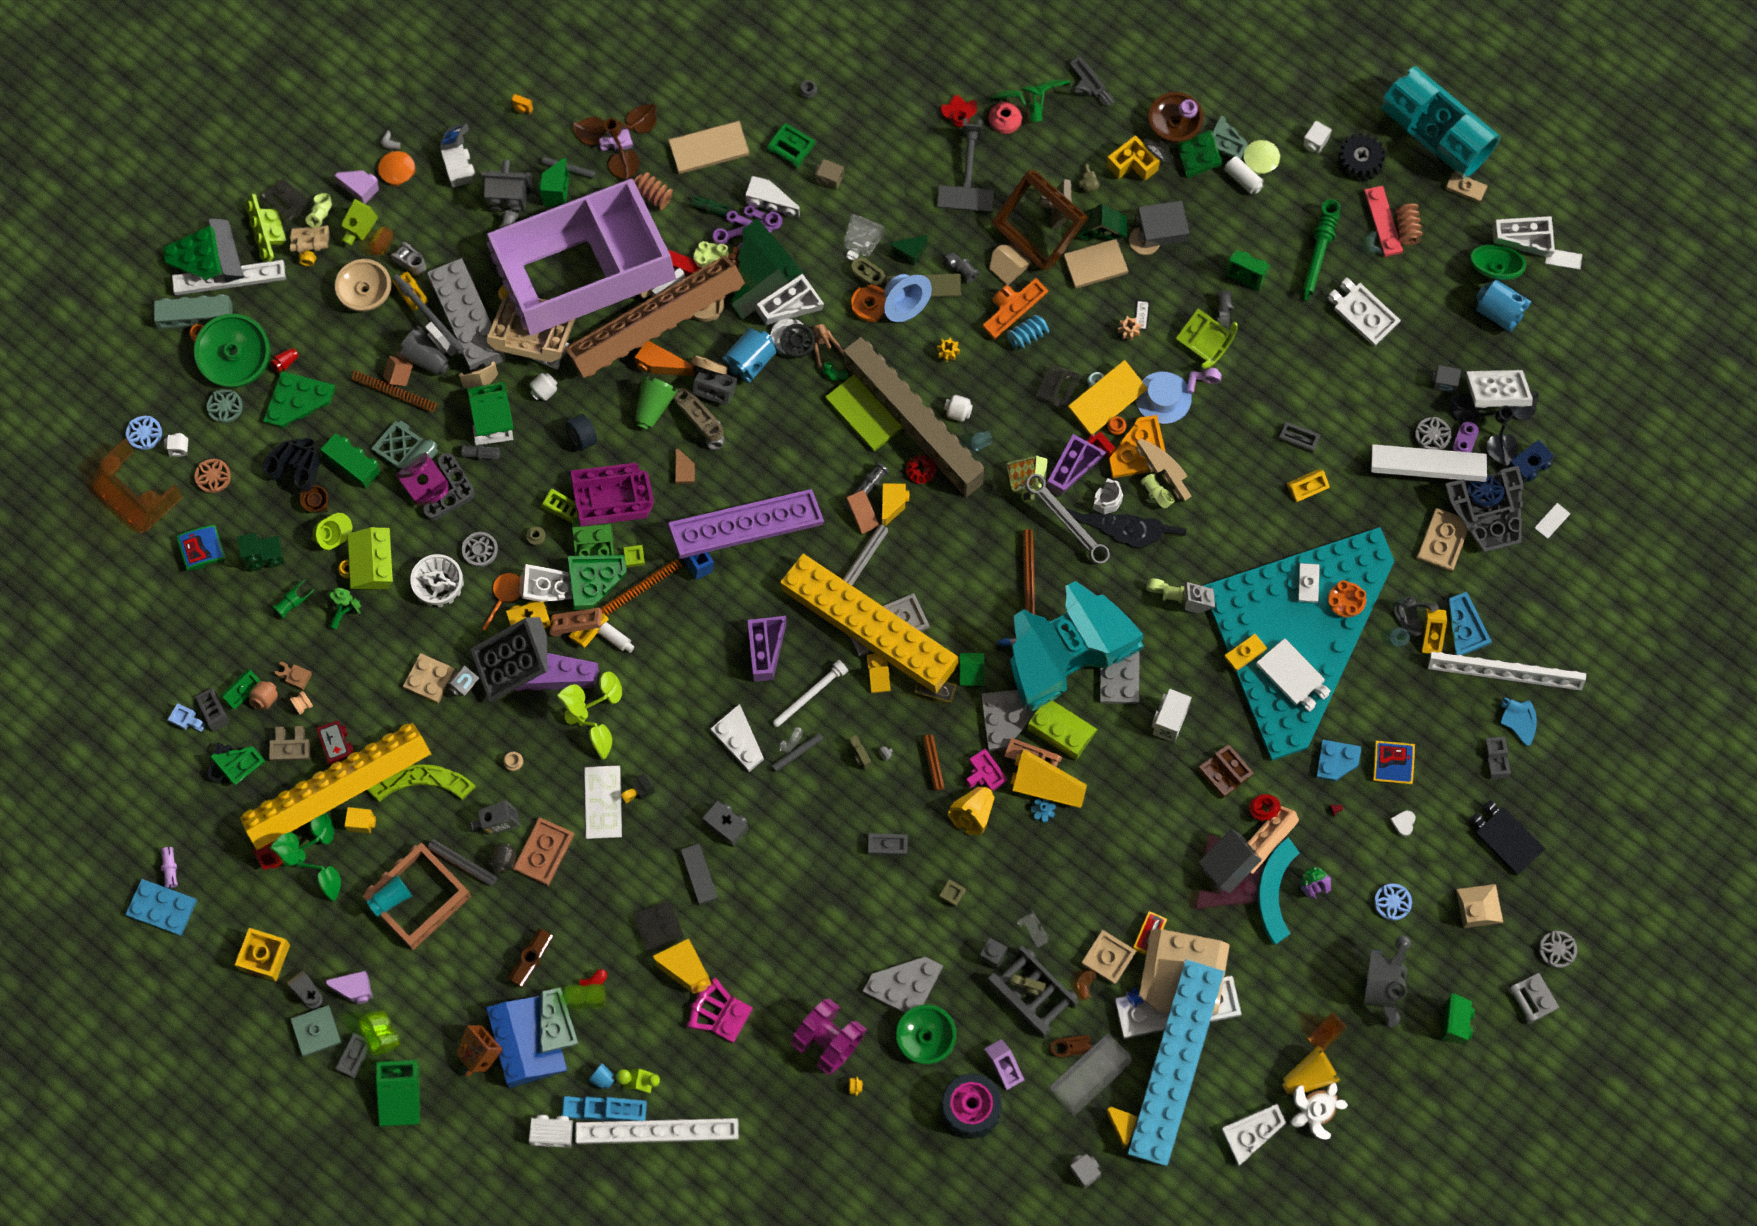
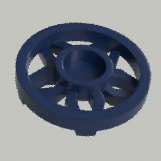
M1488 476L1483 484L1480 481H1471L1468 486L1469 499L1480 506H1493L1502 500L1504 487L1491 476ZM1500 494L1499 497L1494 498V495Z

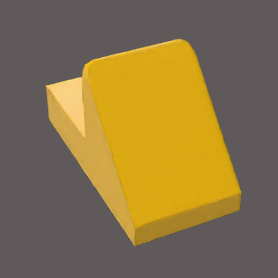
M877 654L867 655L871 694L891 691L887 661Z

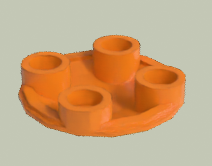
M400 151L386 154L380 160L378 166L381 178L395 187L408 181L415 174L414 161L408 154Z
M1343 580L1330 590L1328 604L1331 610L1338 616L1345 618L1354 617L1365 608L1366 592L1357 584Z

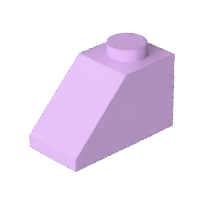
M364 171L335 174L337 184L364 204L379 190L376 177L372 174L368 175Z
M366 971L326 980L331 990L353 1003L363 1004L368 1002V999L373 998Z
M1002 1039L984 1049L991 1065L1007 1090L1024 1080L1011 1050Z

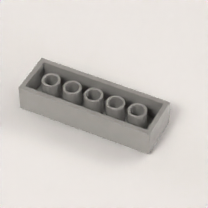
M462 258L427 272L453 334L464 348L462 354L470 372L490 366L493 361L495 365L506 361L504 352L495 350L487 343V336L492 324Z

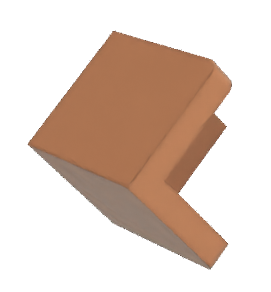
M389 356L383 377L389 384L406 386L412 365L400 357Z

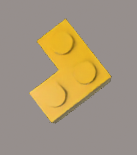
M1134 136L1108 156L1107 168L1118 179L1133 169L1145 181L1158 171L1160 160Z

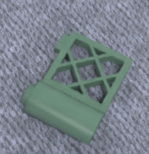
M395 421L371 449L402 470L425 452L432 459L438 453V446L431 439L428 441L423 440L409 430L410 426L403 421L399 423ZM397 428L402 431L401 437L392 438V433ZM414 439L417 441L413 447L406 448V440ZM403 441V448L393 450V442ZM390 443L389 451L382 452L379 450L383 444ZM404 453V457L399 463L394 460V454Z

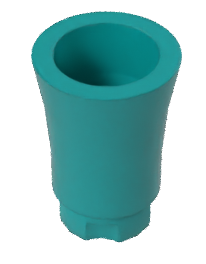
M396 874L366 902L376 916L379 917L383 912L386 913L394 906L413 896Z

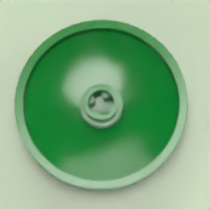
M224 314L212 319L201 329L195 341L194 355L198 368L209 381L225 388H240L251 384L263 374L270 359V343L263 328L253 319L240 314Z

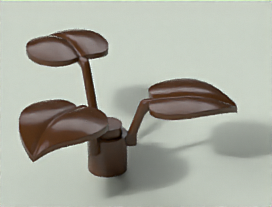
M646 104L630 111L626 118L629 125L623 124L621 121L618 122L615 118H609L604 122L600 117H589L580 122L573 123V128L577 137L584 144L590 146L598 145L600 143L599 139L602 138V135H606V133L613 137L621 154H615L611 157L609 161L610 171L615 176L628 180L636 174L639 167V158L633 150L623 151L618 139L622 131L621 127L630 130L635 128L638 133L651 131L656 125L657 120L656 105Z

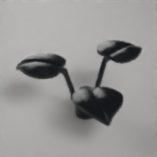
M1530 390L1533 399L1532 406L1517 407L1505 405L1498 411L1494 410L1480 413L1482 408L1475 407L1471 394L1452 397L1450 405L1454 416L1461 423H1476L1478 416L1495 415L1497 422L1501 423L1502 427L1499 433L1500 436L1494 435L1489 438L1486 445L1487 453L1502 466H1508L1510 461L1516 456L1517 441L1511 434L1503 436L1504 429L1507 426V422L1513 416L1518 420H1528L1534 415L1539 393Z

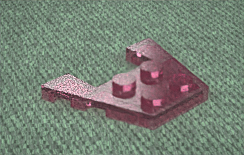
M1209 834L1205 853H1208L1221 839ZM1264 862L1253 874L1249 873L1231 893L1225 890L1220 891V894L1199 890L1196 909L1258 902V886Z

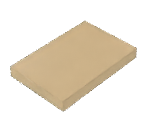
M1117 239L1064 254V260L1075 289L1128 274Z
M1435 508L1416 560L1452 573L1468 532V528L1461 518L1455 514Z

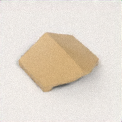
M1000 245L993 251L990 271L1005 285H1009L1033 261L1025 257L1017 246Z
M493 361L490 366L465 375L460 373L459 377L464 388H472L490 384L496 378L498 372Z

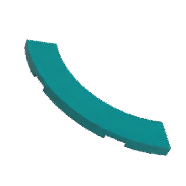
M1289 837L1271 853L1266 865L1263 867L1258 886V908L1263 920L1262 924L1273 945H1276L1291 934L1285 925L1279 906V888L1282 876L1290 862L1300 854Z

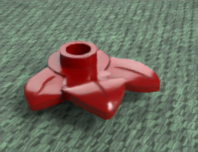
M956 94L951 100L950 105L941 106V111L944 117L952 120L955 126L963 127V120L959 121L957 119L966 118L968 124L970 118L977 112L976 100H971L966 103Z

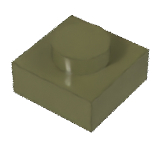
M949 879L939 898L957 907L966 892V888Z

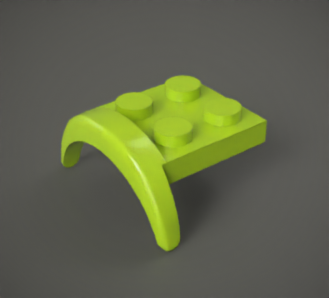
M1197 309L1176 337V340L1206 360L1201 367L1208 369L1228 349L1236 335L1238 324L1233 322L1230 330H1228L1203 311Z

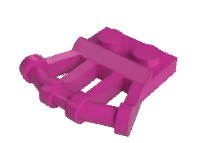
M713 978L711 985L706 990L698 992L695 1003L691 1004L690 1019L686 1027L694 1030L711 1031L734 1044L753 1007L730 996L716 978ZM718 989L727 1002L723 1004L710 997L709 994ZM704 1001L721 1009L719 1016L703 1009L701 1006ZM698 1013L715 1023L713 1025L697 1023Z

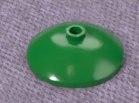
M1496 244L1482 245L1475 248L1470 258L1472 266L1480 274L1494 280L1515 279L1525 272L1527 265L1525 258L1519 252Z
M919 1005L910 1009L902 1016L896 1035L898 1046L908 1059L918 1064L930 1065L944 1060L952 1052L956 1043L957 1032L953 1019L946 1011L933 1005ZM929 1035L930 1039L928 1041H925L923 1039V1036Z

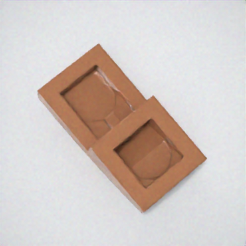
M864 490L846 498L861 534L878 528V521Z

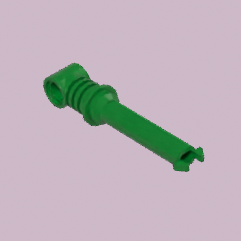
M1328 199L1323 202L1317 228L1313 231L1316 244L1303 286L1305 301H1308L1309 297L1314 293L1327 244L1335 240L1336 237L1334 232L1340 218V205L1334 199ZM1333 210V211H1335V212H1333V213H1328L1327 211Z

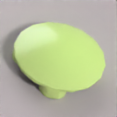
M1254 141L1247 146L1244 152L1245 164L1257 175L1271 172L1279 165V151L1274 144L1268 141Z
M705 241L700 242L699 247L693 254L694 261L697 266L703 268L724 255L728 258V247L725 244L718 245Z

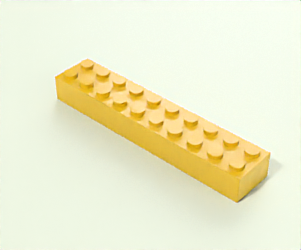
M805 554L800 556L780 582L784 593L854 638L857 642L935 694H937L959 665L957 655Z
M414 723L405 724L398 731L383 736L382 740L368 744L362 751L350 754L342 762H336L329 769L317 772L313 775V778L299 782L293 789L281 792L273 800H267L260 807L246 811L240 817V820L255 848L259 850L275 841L282 834L297 829L431 755V752Z

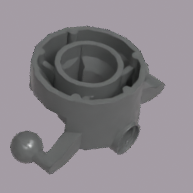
M1405 935L1399 936L1396 939L1395 945L1399 951L1392 958H1386L1383 950L1371 949L1364 1004L1383 1007L1386 1013L1384 1020L1390 1028L1395 1027L1400 1022V1015L1395 1010L1396 999L1403 998L1406 994L1407 968L1402 962L1405 959L1406 950L1411 946V940Z

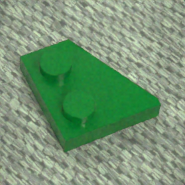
M253 746L210 756V759L233 786L237 785L265 763V760Z

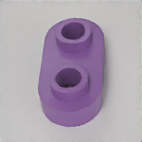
M1465 422L1461 425L1453 445V451L1471 453L1479 432L1475 423ZM1470 428L1472 432H1468L1466 429ZM1463 444L1466 446V448L1463 449L1460 447V445Z

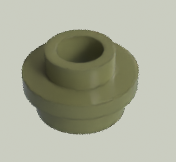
M532 527L528 530L527 540L530 544L540 545L545 541L546 534L542 528ZM538 533L539 536L537 538H534L533 534Z

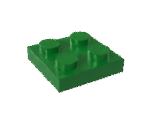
M1211 130L1177 144L1188 178L1222 165Z

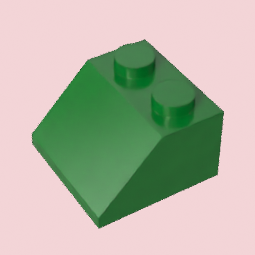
M562 158L542 173V179L538 180L539 198L543 201L544 207H558L566 204L569 184V170L566 158Z
M1236 250L1229 259L1225 276L1259 291L1269 273L1270 265L1262 259L1251 257L1247 252Z
M1451 993L1445 1002L1441 1041L1465 1045L1468 1039H1472L1473 1027H1470V1020L1474 1019L1475 1008H1472V1001Z

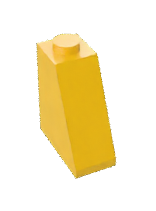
M689 939L653 956L660 970L693 994L702 992L711 985L709 977Z

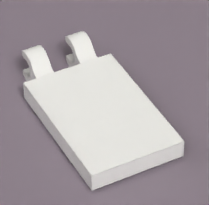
M1346 278L1340 285L1342 290L1349 293L1345 298L1335 289L1327 298L1331 303L1336 304L1334 310L1374 347L1401 321L1361 283L1355 286L1349 278Z
M1286 639L1282 640L1256 663L1295 706L1301 703L1308 712L1313 710L1316 702L1308 697L1309 694L1315 691L1323 700L1329 696L1330 690L1325 685H1322L1325 679Z

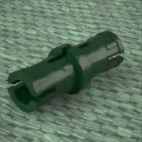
M695 195L691 203V207L727 217L730 209L729 205L720 204L713 199L707 200Z

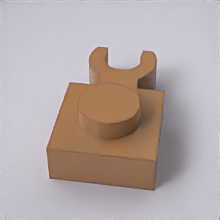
M280 662V666L285 668L283 672L275 671L276 676L279 678L287 677L285 680L287 684L304 690L312 675L311 671L295 664L290 669L286 663Z

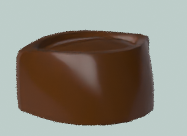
M313 485L310 491L301 492L300 503L309 512H328V493L323 487Z

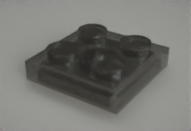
M669 900L633 914L647 952L684 937Z

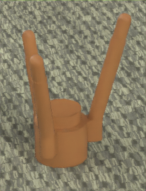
M824 324L813 327L812 331L815 335L814 350L818 368H821V360L817 342L819 344L825 343L828 349H830L831 345L828 341L830 339L844 357V350Z

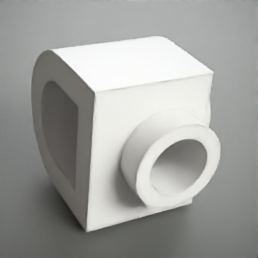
M180 433L168 435V438L164 440V449L168 451L170 457L186 456L188 438Z

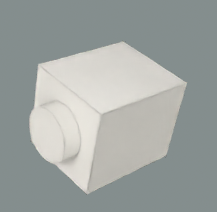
M1315 121L1305 136L1303 146L1308 151L1319 154L1330 138L1332 129Z

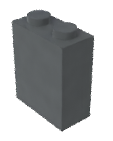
M1182 201L1138 208L1135 222L1140 227L1139 240L1143 242L1144 248L1188 242L1190 233Z
M1230 829L1199 863L1203 867L1202 872L1208 878L1212 877L1214 880L1213 885L1218 890H1225L1231 893L1262 859L1241 834Z

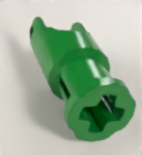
M305 579L286 593L281 602L272 606L273 610L282 619L286 618L285 615L291 609L297 608L313 593L314 589L303 598L297 596L296 590Z

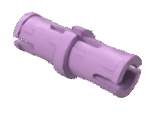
M164 847L160 851L163 863L161 871L164 872L165 888H169V885L170 888L178 886L176 878L177 864L174 862L173 848L169 847L168 850V847Z

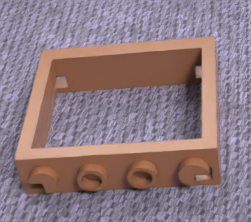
M422 843L413 846L409 850V854L404 859H399L390 872H385L379 878L380 881L376 885L368 887L363 896L365 901L372 898V895L383 888L396 874L399 876L422 854L459 890L410 936L387 912H383L380 915L412 950L421 944L471 897L470 892Z

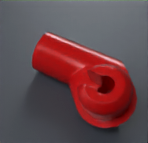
M599 969L590 979H580V989L599 988L606 980L607 972L604 969Z

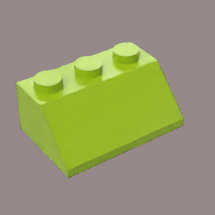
M370 527L349 533L347 541L350 589L388 590L393 582L390 528Z
M1054 701L1040 707L1028 723V730L1075 761H1077L1098 730Z

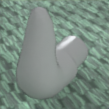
M387 131L381 139L382 146L391 150H400L401 143L389 140L391 133Z

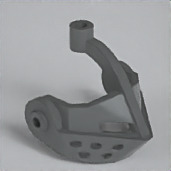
M1408 596L1394 602L1393 611L1401 627L1410 635L1418 636L1424 632V628L1417 616V607L1428 608L1432 613L1439 610L1437 603L1416 602L1414 597ZM1404 608L1408 609L1411 616H1407Z

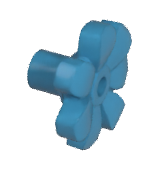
M1040 799L1035 800L1036 806L1031 807V812L1035 813L1034 819L1039 820L1041 818L1042 822L1046 823L1048 822V817L1054 818L1055 812L1053 810L1056 809L1055 804H1049L1050 800L1043 799V802Z

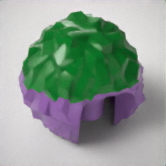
M1311 867L1302 875L1300 882L1301 890H1303L1306 896L1316 899L1315 893L1325 890L1327 894L1331 891V878L1321 868Z

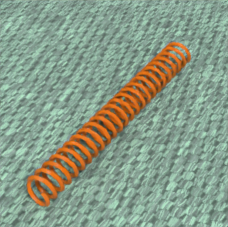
M674 559V562L671 561V564L668 563L664 568L661 567V570L658 569V572L655 571V574L649 575L648 578L633 586V589L626 590V592H623V595L620 594V597L617 596V599L614 598V601L611 600L610 603L601 607L602 613L605 614V611L609 615L607 608L612 613L610 606L616 611L613 604L617 609H619L617 603L622 607L619 599L625 605L623 598L627 603L626 596L629 600H632L630 595L635 598L632 591L638 596L635 589L639 594H641L639 588L644 592L641 584L647 590L645 583L651 588L648 581L654 586L651 579L655 584H657L655 578L660 582L657 574L662 580L661 573L666 578L664 571L670 575L667 568L673 574L670 566L676 571L673 564L679 569L677 563L682 567L680 561Z

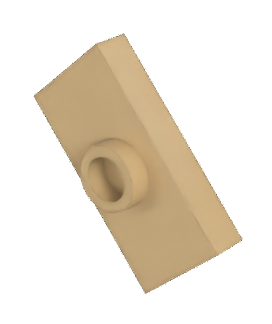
M1453 172L1446 187V190L1479 204L1487 189V185L1468 177L1463 179L1455 172Z

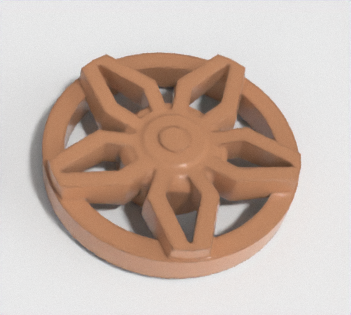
M209 459L201 462L195 471L196 484L206 493H218L224 490L231 479L228 466L219 459ZM222 466L226 469L227 473L221 471ZM200 471H202V473L205 474V475H201V476L199 477ZM219 481H225L222 486L218 487ZM208 483L210 489H207V488L203 487L202 485H205V484Z

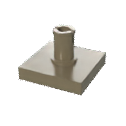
M1064 179L1056 189L1071 201V180ZM1040 196L1039 203L1041 204H1039V207L1051 208L1052 228L1059 229L1068 217L1046 197Z

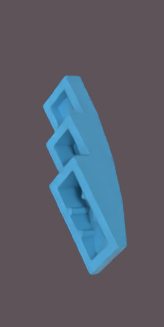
M564 1096L562 1099L561 1116L585 1120L645 1121L647 1101L610 1097L604 1099Z

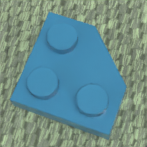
M1322 740L1316 778L1336 782L1342 776L1357 768L1361 746Z

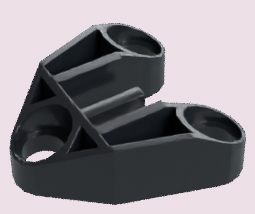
M310 438L283 441L268 454L263 462V471L269 480H276L289 466L296 470L294 482L300 492L310 491L313 488L320 466L318 448L315 441ZM276 468L273 473H268L269 469ZM302 480H308L305 485H299Z

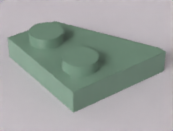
M1221 116L1213 131L1218 151L1231 158L1237 156L1241 160L1248 143L1243 137L1238 135L1234 127L1231 128L1225 117Z

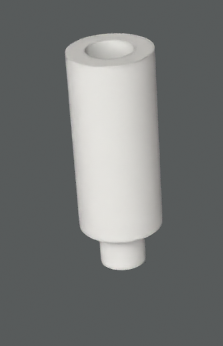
M607 622L599 629L598 633L620 650H627L630 653L633 651L634 646L630 644L631 640Z

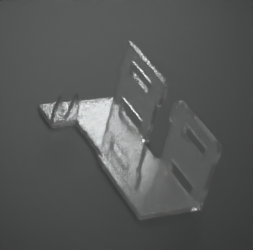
M1031 910V914L1017 921L1020 927L1025 924L1037 948L1049 942V937L1042 926L1041 930H1039L1038 925L1040 922L1033 910Z

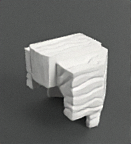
M1107 478L1104 488H1100L1095 494L1093 510L1104 515L1117 511L1123 498L1119 482Z

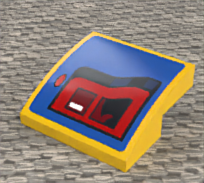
M1375 741L1373 781L1413 784L1415 744Z

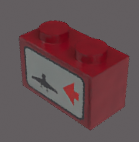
M339 720L316 728L330 766L336 762H342L350 754L354 753L351 742L347 743L345 738L349 736L345 725L341 726Z

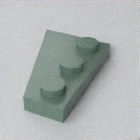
M561 988L542 991L540 993V1054L576 1046L578 1044L577 1037Z

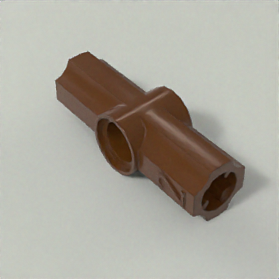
M543 929L537 930L527 948L522 951L521 958L508 977V981L520 988L525 986L554 937ZM533 954L536 956L533 962L526 961L528 955Z

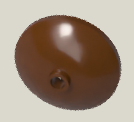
M1170 92L1161 95L1152 103L1148 118L1151 129L1158 137L1168 142L1179 143L1188 141L1198 134L1202 127L1204 116L1200 104L1193 97L1181 92ZM1192 100L1195 102L1198 110L1194 117L1185 118L1180 114L1179 106L1183 101Z

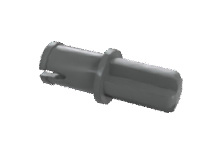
M463 445L462 457H476L479 460H482V458L499 459L500 449L483 447V445H479V447Z

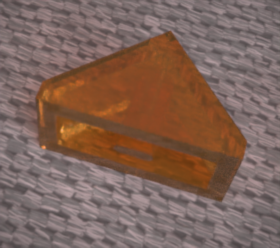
M1332 1012L1308 1039L1316 1047L1320 1046L1322 1053L1344 1033L1347 1026Z

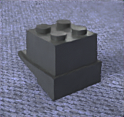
M509 160L502 161L501 172L490 170L481 172L485 181L484 198L488 208L495 212L510 210V212L519 213L520 211H525L528 191H531L533 174L509 172Z

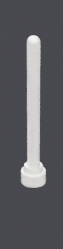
M837 660L831 668L832 671L773 721V725L779 727L835 677L844 676L848 672L847 667L840 660Z

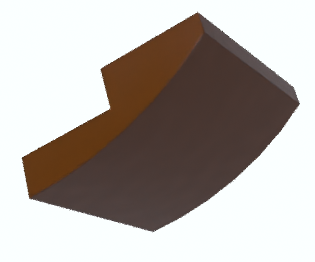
M1229 744L1215 753L1211 759L1197 769L1221 799L1237 789L1254 774Z

